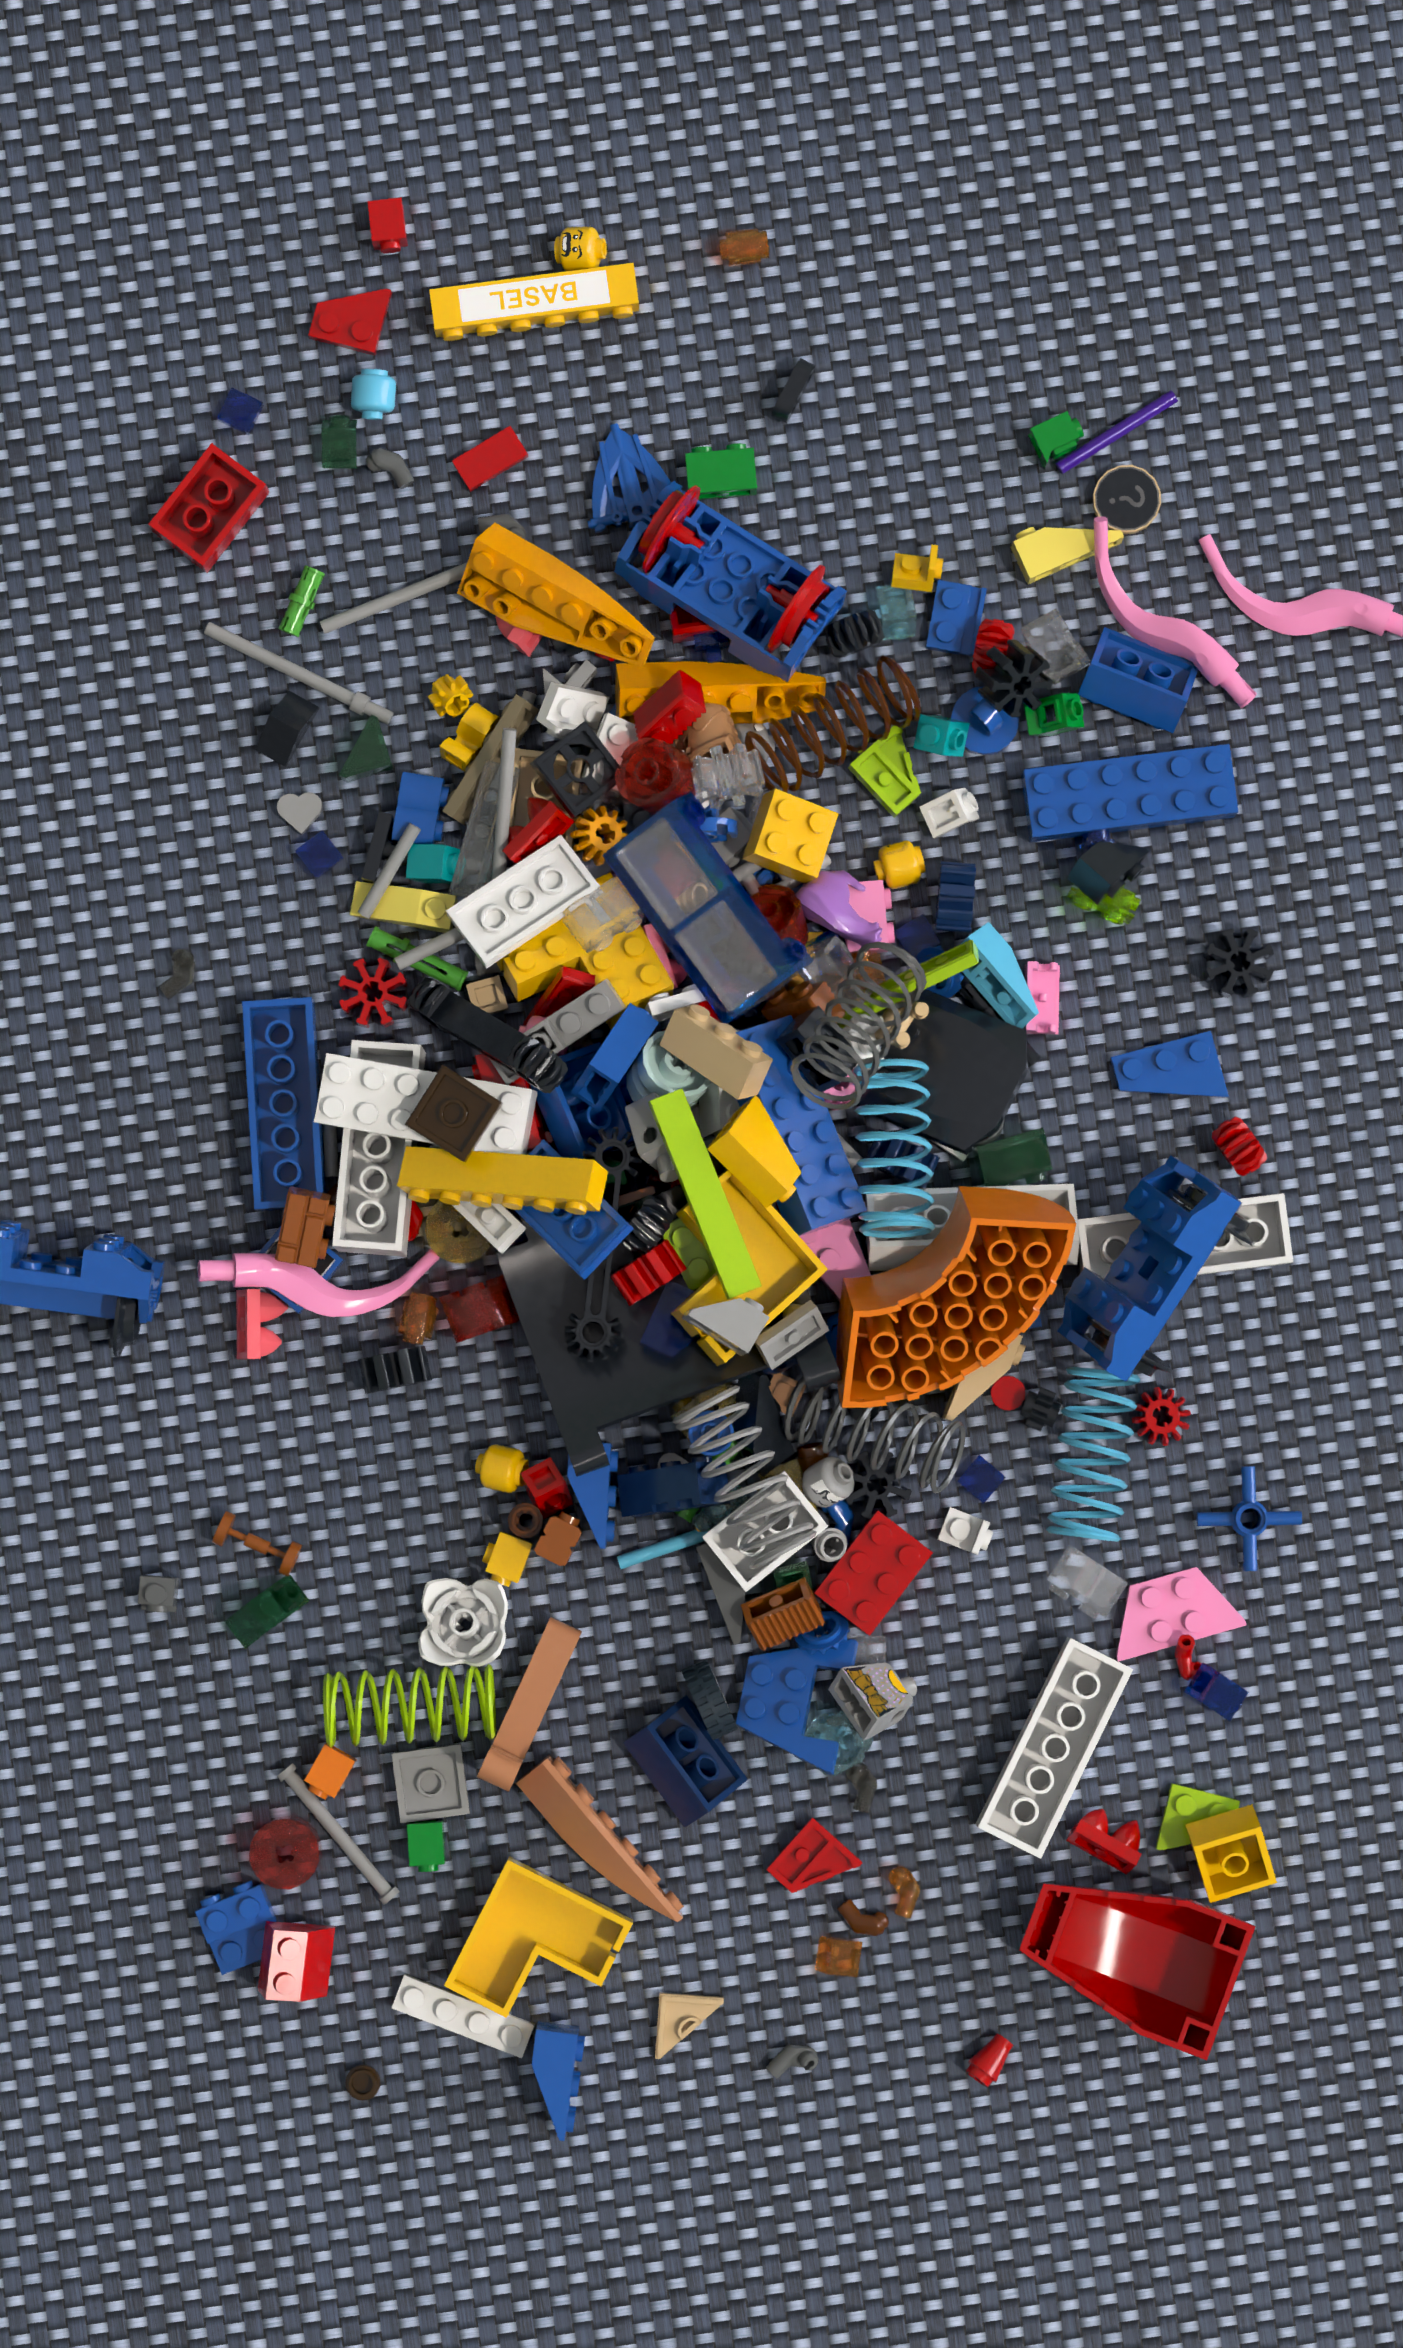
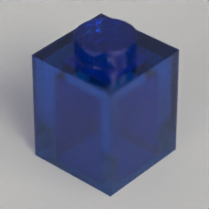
M1202 1663L1184 1691L1228 1721H1231L1235 1713L1239 1711L1249 1693L1205 1663Z

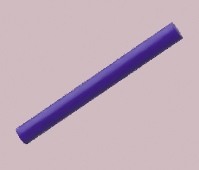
M1171 390L1057 461L1055 463L1061 474L1069 471L1177 403L1178 400Z

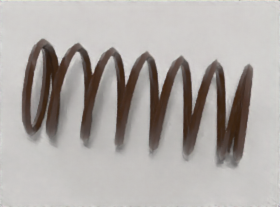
M881 655L878 657L876 668L878 678L889 701L906 718L902 722H898L890 716L884 695L870 672L864 668H858L857 679L863 693L873 708L885 719V731L880 735L868 729L862 708L849 686L843 681H836L835 691L842 707L853 723L863 732V743L859 747H854L846 741L840 721L828 700L819 693L814 694L813 704L817 714L827 730L841 746V756L837 760H833L823 753L820 739L809 717L800 707L792 706L791 717L797 730L810 749L818 756L819 769L814 773L801 766L797 750L784 726L777 719L771 718L769 720V729L774 741L786 759L796 769L797 781L794 785H788L787 776L782 764L768 742L761 735L748 731L745 736L746 752L763 784L770 791L776 788L766 777L765 772L776 784L783 788V792L788 793V790L795 792L800 789L803 779L802 774L817 779L822 776L825 762L835 766L844 764L847 749L860 754L866 751L869 737L880 741L887 739L891 724L906 728L910 725L911 721H918L921 713L920 701L913 684L901 666L892 658ZM882 662L888 665L896 677L904 695L907 711L900 705L888 686ZM864 677L868 680V682H869L870 685L872 686V688H873V690H874V692H875V694H876V696H877V698H878V700H879L880 705L878 704V702L876 701V699H875V698L873 697V695L871 694V692H870L868 686L866 685V682H865ZM842 689L850 699L857 713V716L849 706L847 700L845 699ZM912 701L914 703L915 715H913ZM820 702L822 703V705H823V706L825 707V709L827 710V712H828V714H829V716H830V718H831V720H832V722H833V724H834V727H833V725L830 723V721L828 720L826 714L824 713ZM799 716H800V718L803 720L804 724L806 725V727H807V729H808V731H809V733H810L812 739L810 738V736L807 734L806 730L804 729V727H803V725H802V723H801V721H800V719H799ZM777 729H778V731L780 732V734L782 735V737H783L784 741L786 742V744H787L789 750H788V749L786 748V746L784 745L782 739L780 738V736H779V734H778V732H777ZM753 738L767 752L776 767L779 777L765 762Z

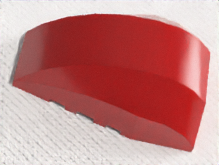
M1043 1883L1019 1950L1068 1983L1079 1993L1098 2004L1109 2014L1125 2023L1139 2035L1207 2060L1256 1926L1188 1898Z

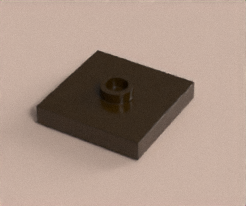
M442 1065L405 1125L466 1163L503 1102Z

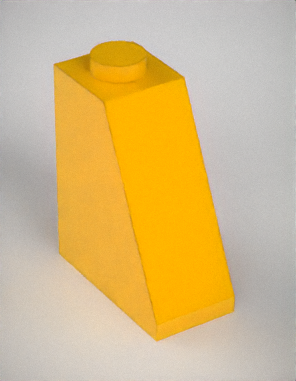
M755 1095L732 1114L707 1150L768 1208L777 1200L781 1203L785 1202L795 1192L797 1188L793 1184L801 1174V1171L761 1100Z

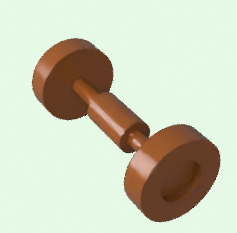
M226 1511L217 1527L212 1543L222 1547L228 1535L244 1541L243 1545L264 1555L268 1552L282 1558L283 1561L279 1573L289 1576L303 1545L292 1541L285 1553L270 1546L271 1542L252 1533L245 1535L232 1529L236 1515Z

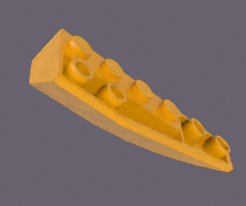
M497 523L492 524L475 539L457 594L517 628L639 667L645 665L655 637L632 614L582 574Z
M693 661L648 662L643 667L630 663L616 664V716L633 724L635 722L633 713L678 670H682L701 683L705 704L714 703L727 707L734 724H763L769 722L771 718L777 720L791 717V708L794 705L800 707L805 713L816 711L813 704L814 694L819 693L825 697L826 691L825 677L795 671L790 680L786 682L780 677L756 670L746 664Z

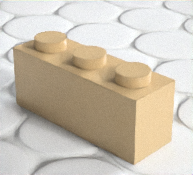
M695 1004L674 1009L660 1042L661 1047L737 1100L758 1095L773 1061L771 1057L762 1052L761 1046L754 1042L746 1041L736 1034V1030L732 1026L720 1023L710 1016V1012L706 1008Z

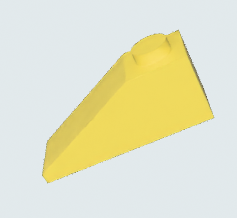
M1030 527L1016 534L1017 540L1013 541L1011 546L1022 574L1029 585L1094 556V529L1044 527L1036 531L1034 527ZM1108 530V549L1122 543L1124 538L1122 531Z
M356 881L350 916L366 918L359 914L358 910L374 883ZM389 885L370 919L445 933L453 929V923L448 918L446 910L457 904L458 900L455 895Z

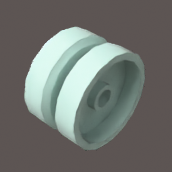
M665 1031L657 1032L644 1044L626 1074L629 1094L635 1102L653 1092L661 1097L682 1088L692 1111L700 1097L710 1086L711 1081L661 1047L660 1042Z

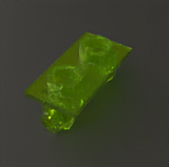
M1071 887L1066 896L1073 899L1072 904L1086 911H1091L1092 908L1105 913L1103 916L1105 919L1122 925L1123 922L1130 924L1135 914L1128 911L1130 909L1136 912L1141 899L1135 897L1136 893L1124 888L1115 898L1111 899L1107 896L1098 905L1079 888Z

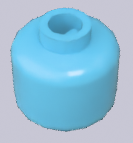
M361 369V374L354 376L352 380L351 407L356 411L362 412V419L382 420L383 413H390L394 410L396 381L388 376V371Z

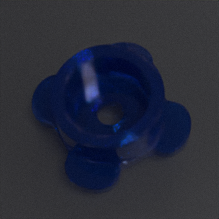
M1109 830L1087 832L1082 834L1083 843L1079 848L1080 850H1089L1099 841L1115 843V839H1110Z

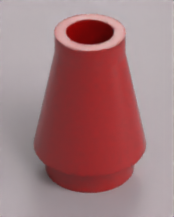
M996 2033L993 2039L968 2061L970 2065L965 2072L988 2088L992 2082H997L1009 2051L1014 2045Z

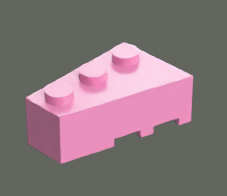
M850 1219L800 1236L827 1267L828 1270L819 1278L839 1302L843 1278L871 1276Z

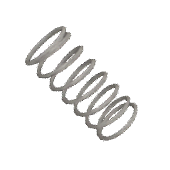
M735 1385L675 1417L673 1423L676 1424L675 1429L685 1430L736 1411L689 1446L688 1453H702L747 1436L702 1470L700 1476L706 1479L760 1460L721 1488L714 1495L713 1499L718 1503L725 1502L771 1485L731 1514L726 1522V1525L731 1527L739 1526L782 1510L745 1537L739 1545L740 1550L748 1551L795 1534L774 1550L752 1561L749 1568L755 1569L816 1536L817 1531L812 1530L813 1524L807 1522L752 1542L763 1532L798 1508L801 1501L796 1498L739 1518L787 1482L788 1476L784 1474L776 1475L727 1493L764 1467L775 1455V1451L767 1450L715 1469L750 1444L762 1432V1427L754 1426L703 1444L740 1418L748 1410L749 1403L740 1402L691 1420L702 1411L739 1392L740 1387Z

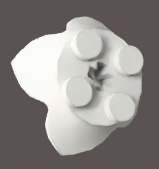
M449 1578L436 1579L426 1583L421 1603L422 1611L427 1619V1627L420 1633L418 1640L421 1657L428 1662L440 1666L468 1664L472 1667H480L494 1661L500 1655L506 1641L505 1620L508 1613V1601L501 1583L490 1579H481L467 1586L455 1579ZM464 1619L470 1622L473 1621L472 1627L468 1631L460 1632L463 1629L460 1624Z

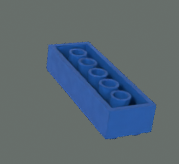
M1230 744L1024 769L1021 774L1030 843L1234 818L1238 813Z
M312 997L242 1001L254 1209L256 1211L284 1210L289 1187L326 1193L322 1124L314 1122L320 1082L315 1001Z
M789 1015L736 1032V1034L746 1041H751L761 1046L762 1052L773 1059L760 1091L756 1096L761 1100L801 1171V1174L793 1184L797 1188L795 1192L783 1203L779 1200L776 1201L783 1219L800 1237L846 1221L867 1211L861 1193L857 1191L859 1187L828 1108L811 1101L801 1093L792 1079L790 1068L793 1061L776 1041L793 1021L792 1016ZM798 1068L801 1077H802L809 1085L812 1086V1084L808 1081V1079L804 1076V1074H803V1073L800 1071V1069ZM814 1095L815 1097L825 1101L824 1098ZM752 1097L737 1100L739 1107Z

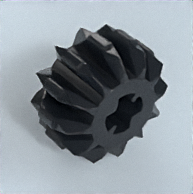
M866 610L829 624L824 630L825 640L834 657H846L879 644L884 638L883 626L875 611Z
M651 1194L640 1198L635 1205H632L623 1218L634 1229L621 1241L622 1246L637 1256L647 1253L653 1246H656L659 1240L664 1237L665 1232L670 1228V1224L673 1221L672 1212L666 1207L667 1205Z

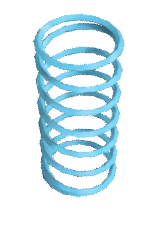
M881 1059L879 1067L913 1066L921 1069L900 1073H876L869 1078L867 1089L899 1086L918 1090L924 1094L923 1097L895 1106H858L854 1111L860 1115H878L894 1112L909 1114L924 1119V1123L897 1132H860L855 1138L859 1141L907 1140L922 1144L926 1148L909 1156L894 1159L866 1158L860 1159L856 1164L862 1168L893 1165L909 1167L926 1172V1176L897 1185H863L857 1191L861 1194L905 1193L921 1196L928 1201L920 1206L900 1211L863 1212L858 1217L861 1220L872 1222L863 1224L859 1231L865 1236L878 1238L921 1236L930 1233L936 1226L929 1219L913 1214L928 1209L935 1200L929 1193L914 1187L928 1182L934 1173L927 1166L913 1161L926 1156L933 1147L926 1139L913 1134L926 1129L932 1120L924 1112L913 1108L926 1102L931 1094L924 1086L912 1081L923 1077L928 1072L929 1067L924 1062L918 1060ZM872 1063L864 1065L866 1068H871ZM857 1065L853 1072L857 1076H862L861 1068ZM887 1226L925 1227L921 1229L905 1231L869 1230L872 1228Z
M1068 1367L1066 1369L1068 1374L1107 1380H1068L1064 1383L1067 1389L1124 1405L1067 1406L1061 1409L1062 1414L1073 1419L1121 1432L1061 1433L1057 1438L1062 1443L1116 1458L1059 1459L1054 1465L1062 1471L1114 1485H1059L1053 1487L1051 1492L1057 1497L1108 1511L1053 1512L1047 1518L1055 1524L1068 1528L1049 1526L1046 1530L1053 1534L1117 1542L1121 1538L1113 1532L1062 1518H1116L1124 1514L1122 1508L1067 1493L1122 1491L1128 1486L1124 1481L1070 1465H1123L1131 1461V1458L1123 1452L1075 1439H1122L1131 1437L1134 1432L1125 1425L1081 1413L1130 1412L1137 1408L1136 1403L1118 1395L1083 1386H1131L1139 1383L1140 1378L1138 1375L1132 1374L1129 1380L1125 1382L1106 1370Z

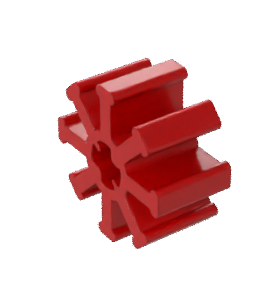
M378 958L379 965L374 977L369 976L366 969L367 963L364 959L353 963L363 978L361 984L347 979L345 975H342L339 981V986L342 990L347 988L358 992V995L345 1001L340 1000L339 1003L346 1014H349L350 1010L364 1004L360 1017L356 1019L357 1024L364 1028L370 1027L368 1022L373 1009L378 1010L382 1019L380 1022L386 1028L392 1025L394 1021L388 1016L384 1005L389 1003L400 1007L402 1011H405L408 1005L406 997L400 998L389 994L390 991L401 986L406 987L408 984L401 972L398 973V976L383 982L387 970L391 968L390 962L383 958ZM372 985H378V990L382 993L379 1000L375 997V1002H370L369 996L365 993L368 987L373 989Z
M665 1239L655 1247H652L647 1253L626 1264L610 1277L628 1305L631 1306L641 1298L651 1294L658 1287L668 1283L673 1277L682 1273L687 1268L669 1240Z

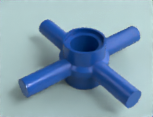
M1255 1466L1241 1467L1242 1501L1233 1508L1232 1512H1197L1196 1521L1197 1526H1232L1236 1533L1243 1536V1571H1257V1536L1266 1529L1267 1525H1302V1512L1266 1511L1265 1507L1256 1501ZM1249 1508L1253 1509L1258 1515V1522L1251 1529L1245 1528L1240 1519L1243 1511Z

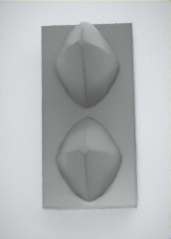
M811 1300L803 1305L791 1303L783 1310L782 1320L773 1326L763 1328L755 1341V1345L765 1364L773 1370L825 1334L829 1329L818 1307Z

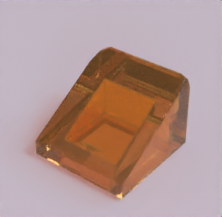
M821 1936L818 1945L816 1971L828 1975L858 1977L862 1942Z

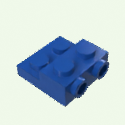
M252 1880L233 1887V1895L221 1899L219 1893L201 1900L200 1904L202 1907L195 1911L207 1944L211 1946L222 1975L261 1960L266 1921L278 1922L263 1883L254 1886Z

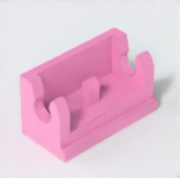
M1028 961L1025 964V981L1039 1011V1014L1024 1027L1027 1034L1058 1035L1060 965L1058 963L1039 964L1037 961Z

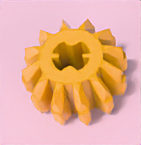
M599 806L595 811L591 808L584 810V818L578 817L574 820V824L579 830L572 831L569 835L579 841L578 844L573 846V850L579 851L583 849L582 861L587 862L593 858L596 866L603 865L605 860L608 863L617 861V854H624L627 850L622 842L629 840L631 837L627 833H622L621 828L626 827L627 822L625 820L617 822L618 811L613 810L607 814L605 806ZM596 831L600 835H604V841H602L601 837L596 836Z

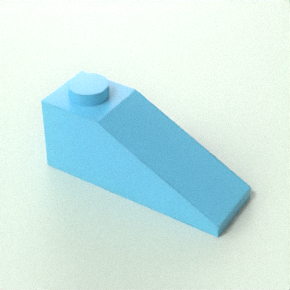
M988 922L962 942L973 940L979 954V964L962 972L1005 1022L1023 1029L1039 1014V1011L1012 948Z

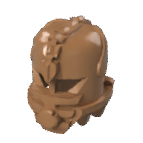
M706 703V713H701V717L696 718L697 722H692V726H687V730L682 731L683 735H678V739L674 740L678 752L684 750L683 759L686 767L683 768L685 778L688 782L706 784L707 776L722 773L736 766L740 768L743 778L746 777L749 782L754 780L755 777L753 772H751L749 761L746 759V753L742 749L741 740H739L737 730L734 728V722L730 718V711L723 705Z

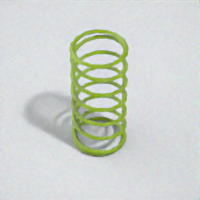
M490 1664L485 1667V1692L478 1668L472 1666L468 1668L464 1684L462 1714L455 1678L448 1666H444L439 1675L435 1713L428 1678L421 1667L414 1671L412 1677L408 1712L403 1685L398 1672L394 1668L387 1673L385 1678L382 1712L380 1711L375 1682L368 1670H364L358 1680L355 1713L350 1689L344 1674L339 1671L332 1677L327 1672L323 1680V1712L327 1745L332 1748L336 1741L335 1703L339 1680L346 1704L351 1742L355 1747L359 1744L362 1701L366 1679L372 1699L378 1742L382 1745L386 1743L392 1678L397 1690L404 1737L410 1744L414 1738L419 1676L426 1701L431 1737L437 1743L441 1736L446 1675L450 1686L459 1738L464 1741L468 1734L471 1684L474 1675L485 1736L491 1740L496 1736L493 1668Z

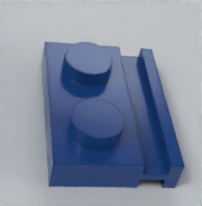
M938 580L925 649L973 657L987 588L972 587V585Z

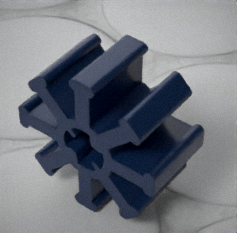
M940 862L938 896L936 899V930L971 932L973 899L975 898V864Z
M899 1139L873 1141L866 1158L894 1159L921 1152L925 1148ZM928 1153L926 1156L913 1162L921 1163L934 1172L940 1157ZM894 1165L876 1167L878 1168L877 1170L892 1175L904 1183L926 1176V1172L909 1167ZM929 1181L921 1186H917V1188L926 1189Z

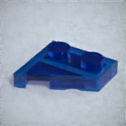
M671 1280L666 1283L639 1345L671 1359L698 1338L699 1334L691 1337L671 1314L695 1291Z

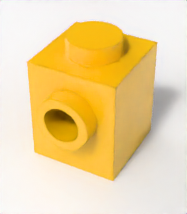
M501 1531L496 1544L488 1543L482 1562L488 1564L485 1571L492 1574L490 1580L497 1581L507 1587H510L512 1581L519 1583L534 1543Z

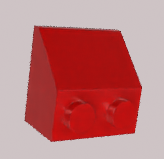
M266 1921L258 1981V1992L265 2000L301 2002L327 1996L335 1926Z

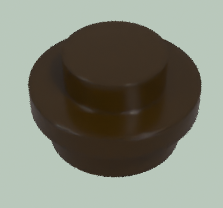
M358 2065L349 2071L345 2085L348 2093L353 2098L369 2100L379 2091L381 2080L378 2072L373 2067Z

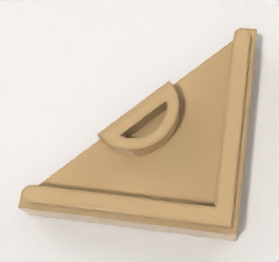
M660 1992L655 2059H661L662 2056L699 2026L719 2006L724 2004V1997Z

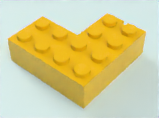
M611 872L595 879L601 887V893L509 953L508 957L506 955L496 962L500 971L504 970V978L517 1002L547 989L563 966L595 975L594 987L608 978L626 1007L631 1003L636 1007L645 1009L647 1003L650 1002L649 999L655 995L669 993L670 996H673L674 984ZM625 1009L606 1021L611 1030Z
M727 1169L719 1174L718 1178L762 1286L727 1300L717 1273H715L671 1312L691 1337L698 1334L701 1336L697 1344L717 1366L726 1363L736 1352L682 1319L686 1311L738 1298L745 1300L748 1297L764 1307L763 1313L770 1317L764 1326L765 1328L828 1270L772 1205L766 1208ZM687 1203L676 1215L706 1248L690 1206Z
M509 1856L444 1986L507 2018L538 1955L602 1986L616 1958V1954L610 1950L612 1948L619 1952L633 1925V1919Z

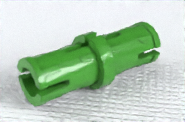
M304 566L294 593H290L288 597L290 602L284 618L278 627L279 630L299 637L310 609H314L315 603L313 601L325 573L312 567Z

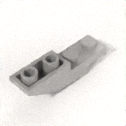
M607 978L523 1034L537 1039L556 1054L627 1007ZM490 1059L506 1085L520 1078V1076Z

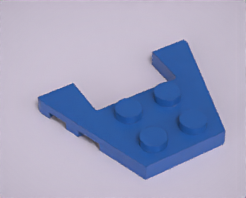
M849 1639L845 1643H839L838 1650L829 1649L825 1655L820 1651L810 1655L807 1650L796 1648L749 1656L736 1725L775 1747L789 1752L796 1758L808 1762L821 1771L834 1775L839 1743L837 1741L804 1736L817 1669L840 1671L843 1667L854 1666L859 1644L857 1640Z

